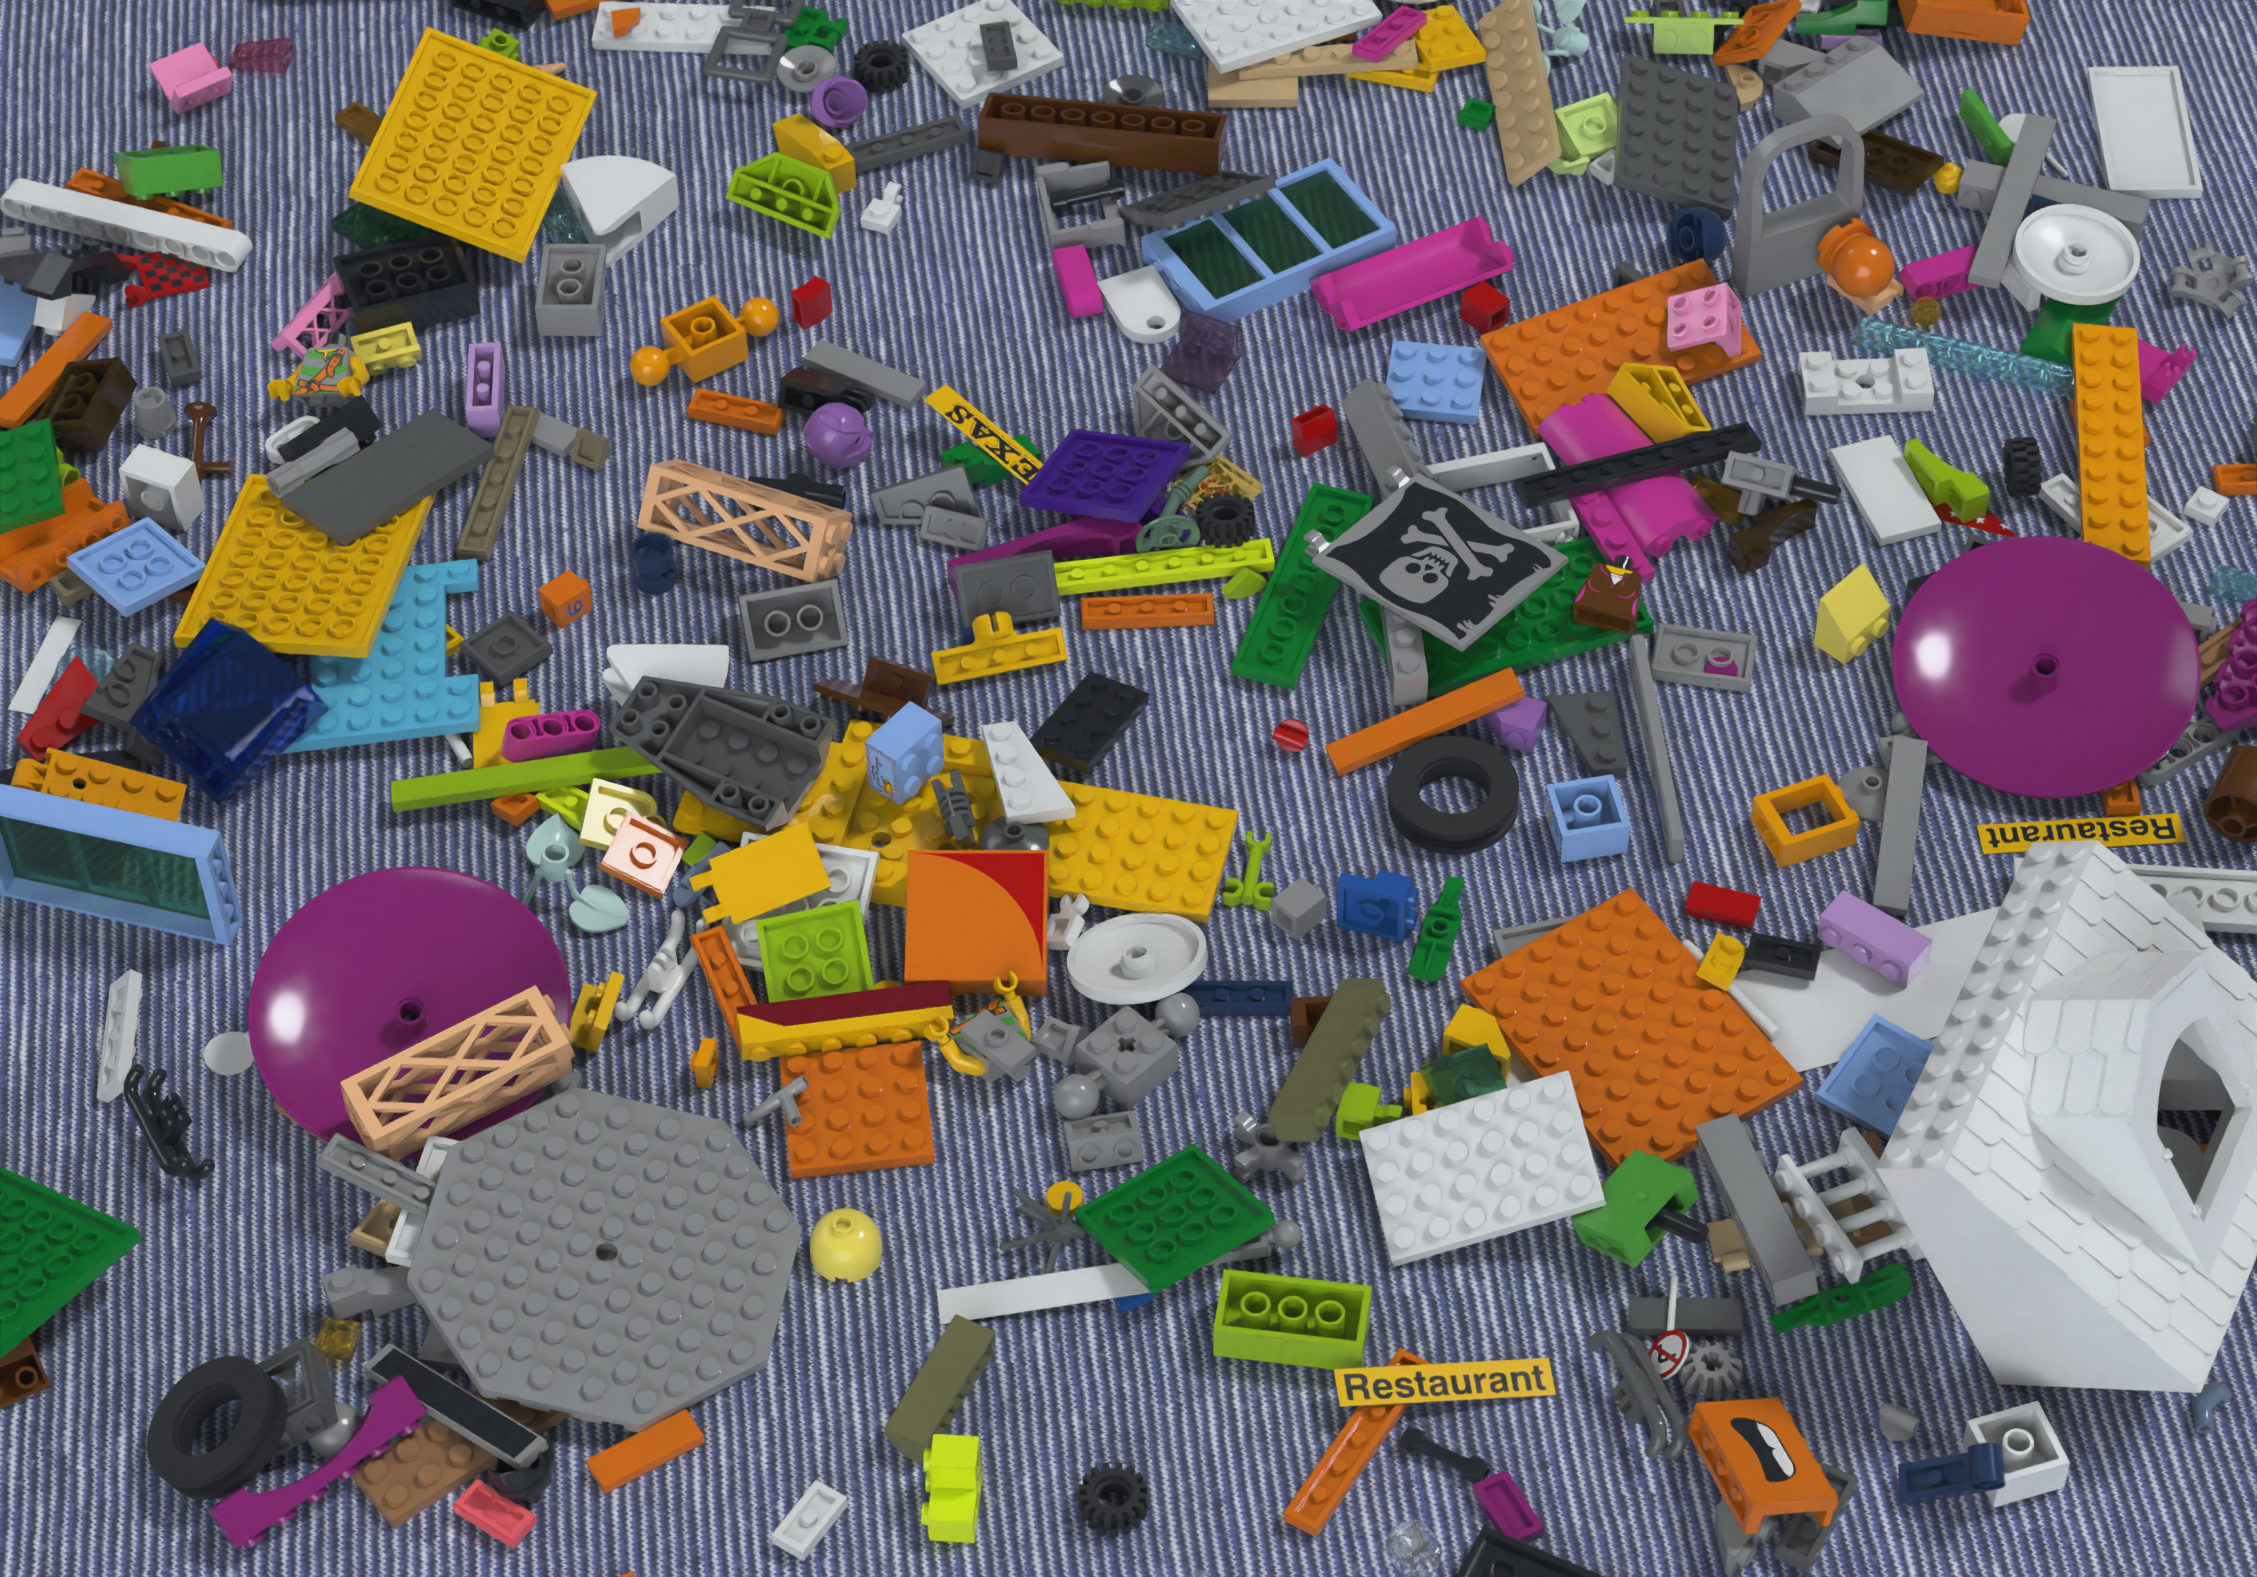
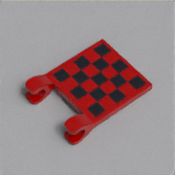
M161 251L138 256L116 254L129 274L136 269L138 270L144 286L128 285L124 288V293L127 297L125 302L129 308L139 307L151 299L209 288V281L203 266L178 258L179 255L173 253L165 254Z

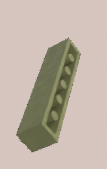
M1381 978L1341 980L1268 1112L1278 1142H1318L1325 1127L1328 1126L1334 1110L1341 1102L1348 1084L1354 1078L1355 1071L1362 1058L1365 1057L1374 1036L1377 1035L1384 1017L1390 1011V996L1385 992Z

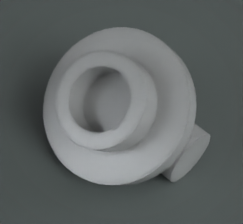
M1885 1401L1879 1411V1428L1887 1438L1894 1441H1905L1916 1433L1920 1419L1909 1409L1894 1406Z

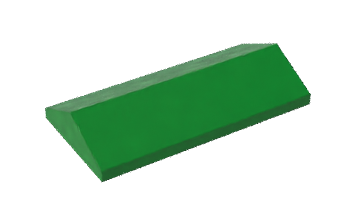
M2121 296L2109 302L2095 305L2069 304L2049 297L2025 339L2020 353L2073 370L2071 340L2073 323L2105 326Z

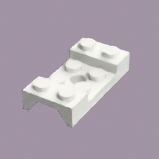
M1926 348L1894 349L1893 358L1832 360L1831 351L1799 352L1797 374L1802 377L1804 416L1932 411L1935 392ZM1860 384L1870 385L1871 388H1861Z

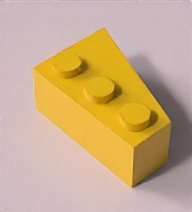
M1623 362L1606 390L1656 444L1712 430L1675 367Z

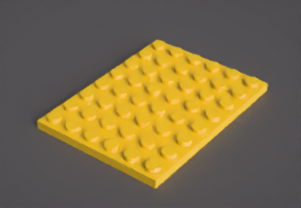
M427 27L355 177L348 197L524 264L562 178L561 165L569 162L598 92Z
M249 474L173 636L175 647L369 658L435 500L437 491L348 545L343 546L286 509L283 499L273 495L268 488L265 475ZM315 477L309 478L308 480L305 481V483L308 482V481H310L311 479H313V478H315Z

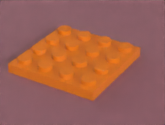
M921 1040L861 1048H846L828 1053L822 1051L811 1052L802 1056H779L782 1088L800 1075L806 1078L810 1086L794 1097L803 1119L802 1123L798 1126H790L785 1115L791 1179L935 1163Z

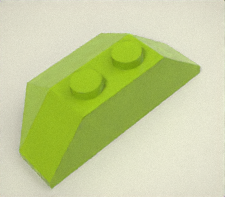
M774 152L746 166L735 169L725 197L728 200L829 240L832 238L841 213L831 172L780 152Z

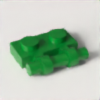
M803 6L796 24L788 26L783 33L789 39L784 52L786 53L796 47L812 45L824 48L833 54L835 44L840 42L846 34L845 29L848 26V22L844 18H838L836 22H832L829 20V12ZM821 34L827 35L825 39L819 38Z

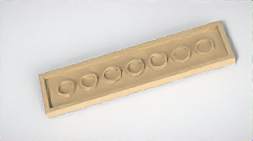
M1505 0L1492 11L1487 12L1478 21L1482 45L1486 50V66L1493 104L1496 105L1495 115L1507 179L1515 188L1562 154L1532 0Z

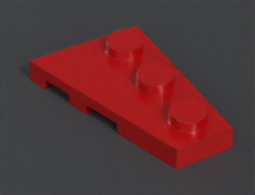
M77 655L16 738V742L30 759L36 761L46 759L45 755L48 747L61 750L101 722L79 712L99 686V682Z

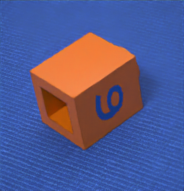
M570 569L538 588L542 612L560 629L593 610L591 586L584 578L577 577Z

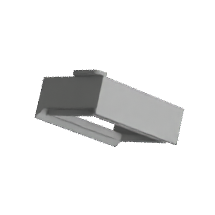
M1108 161L1069 167L1066 162H1060L1036 168L1038 195L1051 250L1083 244L1085 249L1115 243L1126 247L1123 218L1119 217L1116 201H1111L1110 197L1100 199L1105 219L1058 230L1050 195L1056 194V192L1065 190L1066 194L1107 185V180L1111 179Z

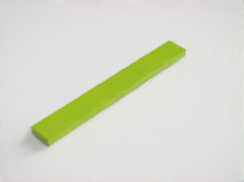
M625 746L391 781L392 807L394 812L589 784L594 778L609 781L662 773V771L632 748Z

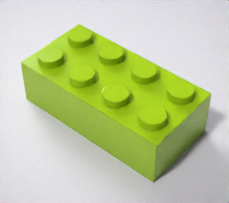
M1224 1269L1213 1329L1214 1356L1330 1370L1363 1368L1371 1317L1372 1286Z

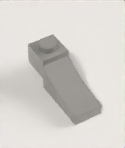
M356 1264L321 1276L325 1295L336 1321L371 1309L375 1318L418 1302L407 1285V1275L410 1267L358 1269Z

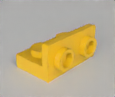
M611 971L607 983L600 981L598 987L588 983L583 984L571 1018L570 1033L573 1042L570 1044L597 1053L625 975Z

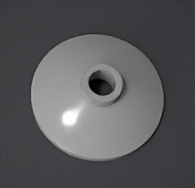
M812 45L796 47L786 52L777 67L778 79L782 85L792 91L801 93L812 92L819 83L836 74V61L833 55L824 48Z
M1873 766L1858 767L1846 772L1840 778L1837 785L1841 787L1845 802L1849 808L1854 809L1861 820H1883L1888 772L1885 769Z

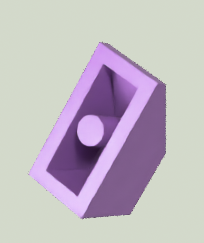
M1526 697L1483 715L1501 745L1533 753L1546 725L1547 703Z

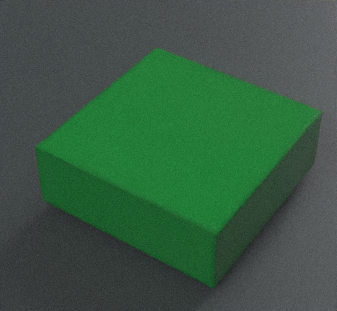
M1469 98L1458 115V124L1486 132L1496 116V105Z

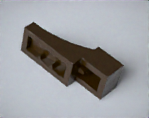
M1803 499L1754 515L1752 527L1730 534L1727 557L1737 572L1741 574L1768 565L1770 554L1778 546L1790 538L1814 528L1818 506L1815 501Z

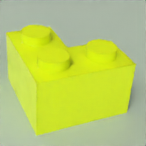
M933 1434L932 1449L925 1448L924 1451L925 1491L931 1493L930 1501L923 1502L921 1524L928 1525L929 1541L975 1543L983 1479L979 1436Z

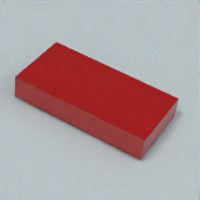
M1693 881L1684 914L1753 930L1762 896Z

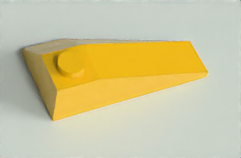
M800 113L772 123L780 153L831 172L837 195L857 187L855 159L837 139Z

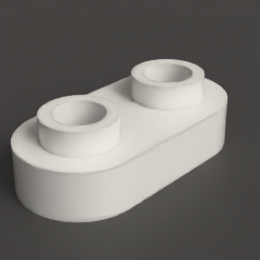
M313 416L300 417L271 435L265 443L269 460L277 464H285L286 462L277 449L320 420Z

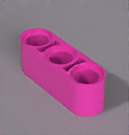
M1080 244L1053 249V265L1070 317L1075 319L1102 314L1103 302L1100 289L1084 245Z
M1968 246L1912 262L1900 271L1899 281L1904 285V288L1915 303H1925L1980 287L1981 285L1968 283L1969 272L1978 247Z
M573 710L512 719L507 723L501 753L508 761L518 763L590 752L595 745L600 727V719L594 712L589 710Z

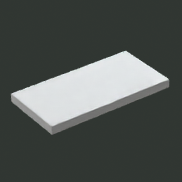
M2088 67L2086 77L2107 190L2145 199L2201 198L2203 187L2179 67Z

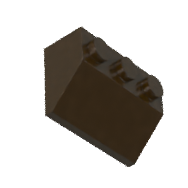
M120 357L67 362L35 422L49 418L53 425L55 442L75 453L103 450L138 384Z

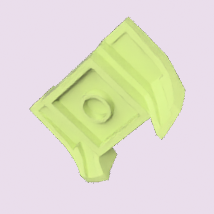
M1606 92L1554 110L1562 154L1546 166L1556 174L1582 175L1585 173L1591 159L1600 157L1611 149L1615 151L1619 98L1613 100L1609 93Z

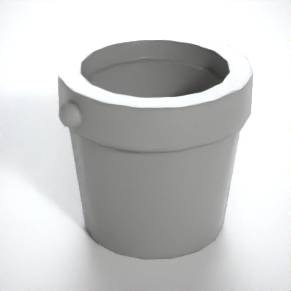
M146 387L135 395V424L137 432L141 436L148 439H159L168 436L176 429L177 419L175 411L171 408L166 393L161 388Z

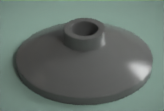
M1134 74L1124 75L1107 84L1103 92L1104 103L1159 108L1163 101V91L1161 86L1152 78Z
M1005 816L989 823L983 830L980 839L981 850H1048L1050 844L1048 831L1041 822L1025 825L1017 822L1007 824Z

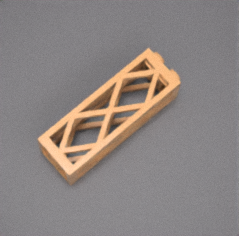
M680 459L650 464L637 523L638 528L661 533L669 538L811 583L838 576V573L842 571L846 559L845 554H843L845 543L849 540L853 530V524L850 523L852 517L850 512ZM700 492L725 522L714 525L689 495ZM713 493L733 498L747 515L734 518ZM680 502L686 506L701 524L678 516ZM752 505L764 508L766 510L757 512ZM776 516L802 546L790 549L764 519ZM790 517L809 522L813 526L810 540ZM754 522L775 547L756 542L741 525ZM732 529L737 535L725 532L724 530ZM807 552L806 557L799 555Z
M535 985L341 1081L340 1085L346 1113L365 1146L393 1161H397L425 1147L429 1134L445 1137L572 1073L571 1059L575 1057L570 1043L573 1042V1038L566 1024L562 1023L559 1025L555 1019L556 1009L548 994L542 996ZM486 1026H498L484 1038H479ZM528 1030L521 1042H505ZM490 1052L513 1053L509 1060H485ZM402 1068H413L401 1079L394 1080ZM457 1070H466L457 1085L449 1084ZM478 1070L493 1071L471 1082ZM443 1073L437 1084L423 1083ZM520 1074L513 1086H502L513 1076ZM406 1094H429L424 1103L401 1102ZM374 1112H380V1113H381V1115L379 1116L378 1119H377V1117H376V1115H375ZM393 1113H409L387 1124ZM435 1117L428 1129L418 1128L429 1118Z

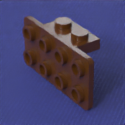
M876 656L869 657L862 686L841 679L815 682L812 686L813 691L821 693L820 698L834 703H839L840 700L851 703V709L868 713L871 709L880 712V717L887 721L909 701L939 718L942 728L943 726L953 724L955 719L952 715L927 707L935 675Z

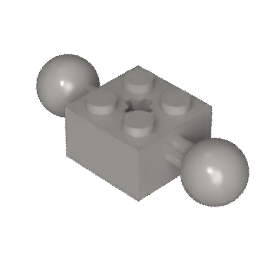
M1177 992L1162 998L1156 1005L1155 1020L1151 1023L1131 1007L1125 1005L1076 1045L1077 1071L1080 1074L1065 1076L1055 1087L1053 1100L1059 1113L1072 1120L1090 1116L1098 1106L1099 1092L1101 1090L1127 1111L1135 1106L1178 1070L1177 1043L1169 1038L1168 1035L1183 1037L1190 1034L1196 1028L1200 1019V1010L1196 1001L1190 995L1183 992Z

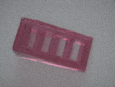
M277 38L238 43L228 62L229 68L286 73L294 56L291 38Z

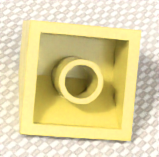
M1859 565L1819 600L1814 645L1844 665L1855 656L1862 655L1874 639L1881 638L1887 632L1890 625L1888 621L1890 605L1865 565Z

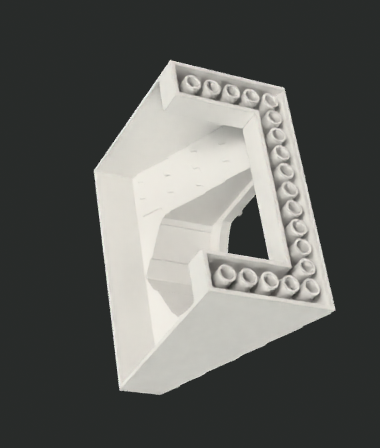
M2098 840L2031 843L1877 1164L1876 1170L1997 1384L2201 1393L2257 1258V983L2250 977L2247 971L2217 948L2208 936L2166 903L2165 899L2127 868V864ZM2158 1110H2223L2187 1192L2170 1160L2173 1157L2172 1151L2169 1148H2164L2157 1135Z

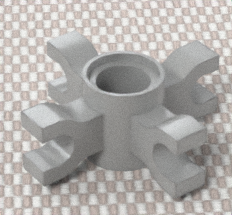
M1245 1110L1234 1117V1123L1239 1127L1233 1131V1135L1252 1146L1249 1150L1243 1151L1234 1157V1163L1239 1166L1234 1170L1235 1177L1245 1183L1259 1168L1266 1171H1274L1280 1168L1295 1184L1305 1177L1306 1171L1300 1167L1306 1164V1158L1287 1147L1294 1142H1278L1272 1123L1258 1125L1255 1119Z

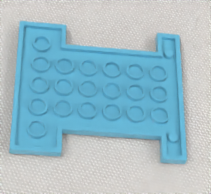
M477 558L407 566L369 658L312 655V693L278 697L277 747L279 754L481 731L479 675L447 677L446 594L479 590Z

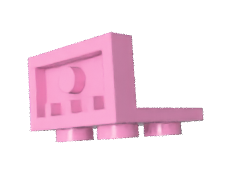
M201 42L150 64V71L177 115L231 92L232 73L227 66L218 69Z
M1727 282L1668 298L1667 347L1670 351L1715 341L1719 347L1722 346L1729 357L1741 355V302Z

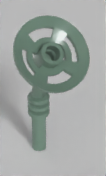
M1200 465L1185 481L1178 482L1169 491L1168 500L1159 518L1151 521L1139 531L1135 541L1138 553L1164 551L1151 549L1152 547H1171V549L1167 550L1195 547L1200 539V530L1197 523L1188 517L1175 515L1178 507L1183 506L1193 496V490L1210 474L1206 466ZM1152 528L1150 537L1143 541L1146 532ZM1190 529L1188 538L1182 543L1179 540L1183 533L1182 530Z

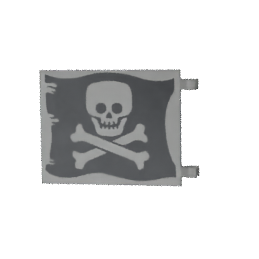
M1391 465L1383 472L1386 477L1390 478L1384 484L1385 488L1393 492V494L1334 542L1328 543L1323 535L1314 529L1303 536L1304 540L1310 543L1305 548V552L1309 556L1314 557L1312 564L1460 651H1464L1569 562L1568 557L1419 472L1412 478H1408L1396 465Z

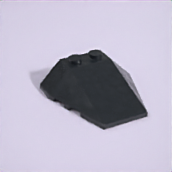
M82 240L78 244L15 250L0 254V275L4 276V283L14 285V282L21 285L22 292L50 301L71 296L73 275L107 285L129 281L130 274L113 249L102 247L100 242L95 240Z

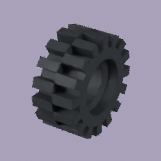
M877 40L873 41V46L866 43L864 44V49L860 47L857 50L858 54L854 56L855 77L865 90L869 88L871 93L879 90L880 94H885V90L888 89L891 93L895 91V86L900 89L903 87V83L908 81V55L902 46L898 48V43L893 42L889 45L888 40H883V44H879Z
M2034 437L2006 439L2004 442L2005 447H2003L2004 456L2002 457V462L2004 463V482L2007 484L2006 490L2009 492V496L2038 495L2041 490L2040 483H2042V466H2040L2041 455H2039L2040 449L2039 445L2037 446V440Z
M1225 491V496H1220L1219 492L1213 493V498L1209 495L1204 497V502L1199 501L1198 507H1196V523L1200 530V540H1205V544L1208 546L1215 543V548L1221 549V545H1226V549H1230L1234 543L1239 547L1243 545L1242 540L1245 542L1250 541V536H1253L1255 533L1253 503H1249V498L1246 496L1241 499V494L1235 493L1234 496H1230V492Z
M1109 1462L1102 1463V1471H1099L1097 1466L1091 1469V1476L1085 1474L1082 1478L1083 1484L1079 1486V1507L1083 1522L1087 1521L1088 1528L1092 1531L1098 1526V1534L1105 1536L1106 1530H1111V1537H1118V1530L1121 1529L1124 1535L1130 1534L1131 1525L1137 1530L1141 1526V1519L1145 1520L1148 1509V1490L1146 1482H1143V1475L1140 1472L1135 1474L1134 1467L1128 1465L1126 1470H1123L1121 1462H1116L1115 1468H1110ZM1118 1491L1126 1494L1128 1501L1120 1507L1111 1508L1100 1504L1099 1498L1104 1493Z

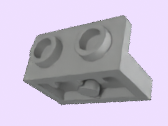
M1134 1110L1063 1121L1064 1135L1069 1148L1073 1172L1143 1161L1141 1133Z

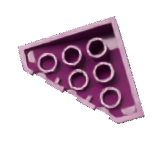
M2257 598L2244 603L2242 606L2240 618L2243 621L2240 629L2234 628L2228 643L2227 652L2230 653L2227 664H2220L2214 680V686L2217 687L2214 698L2208 697L2205 704L2206 714L2221 733L2257 727Z

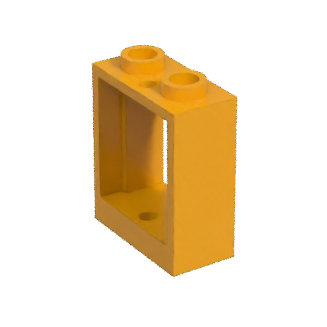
M1828 773L1753 797L1751 821L1780 868L1856 844L1857 830L1860 828L1858 814L1854 809L1849 808L1845 802L1841 787L1833 783ZM1823 801L1835 822L1792 836L1779 814Z

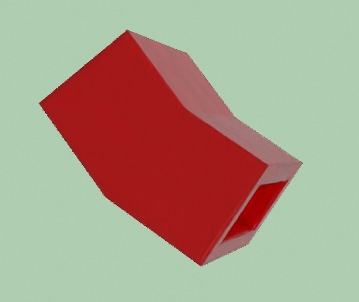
M814 276L805 285L791 291L794 320L803 330L821 323L833 312L829 282Z
M1324 404L1290 420L1293 432V447L1304 458L1337 442V423L1334 410Z

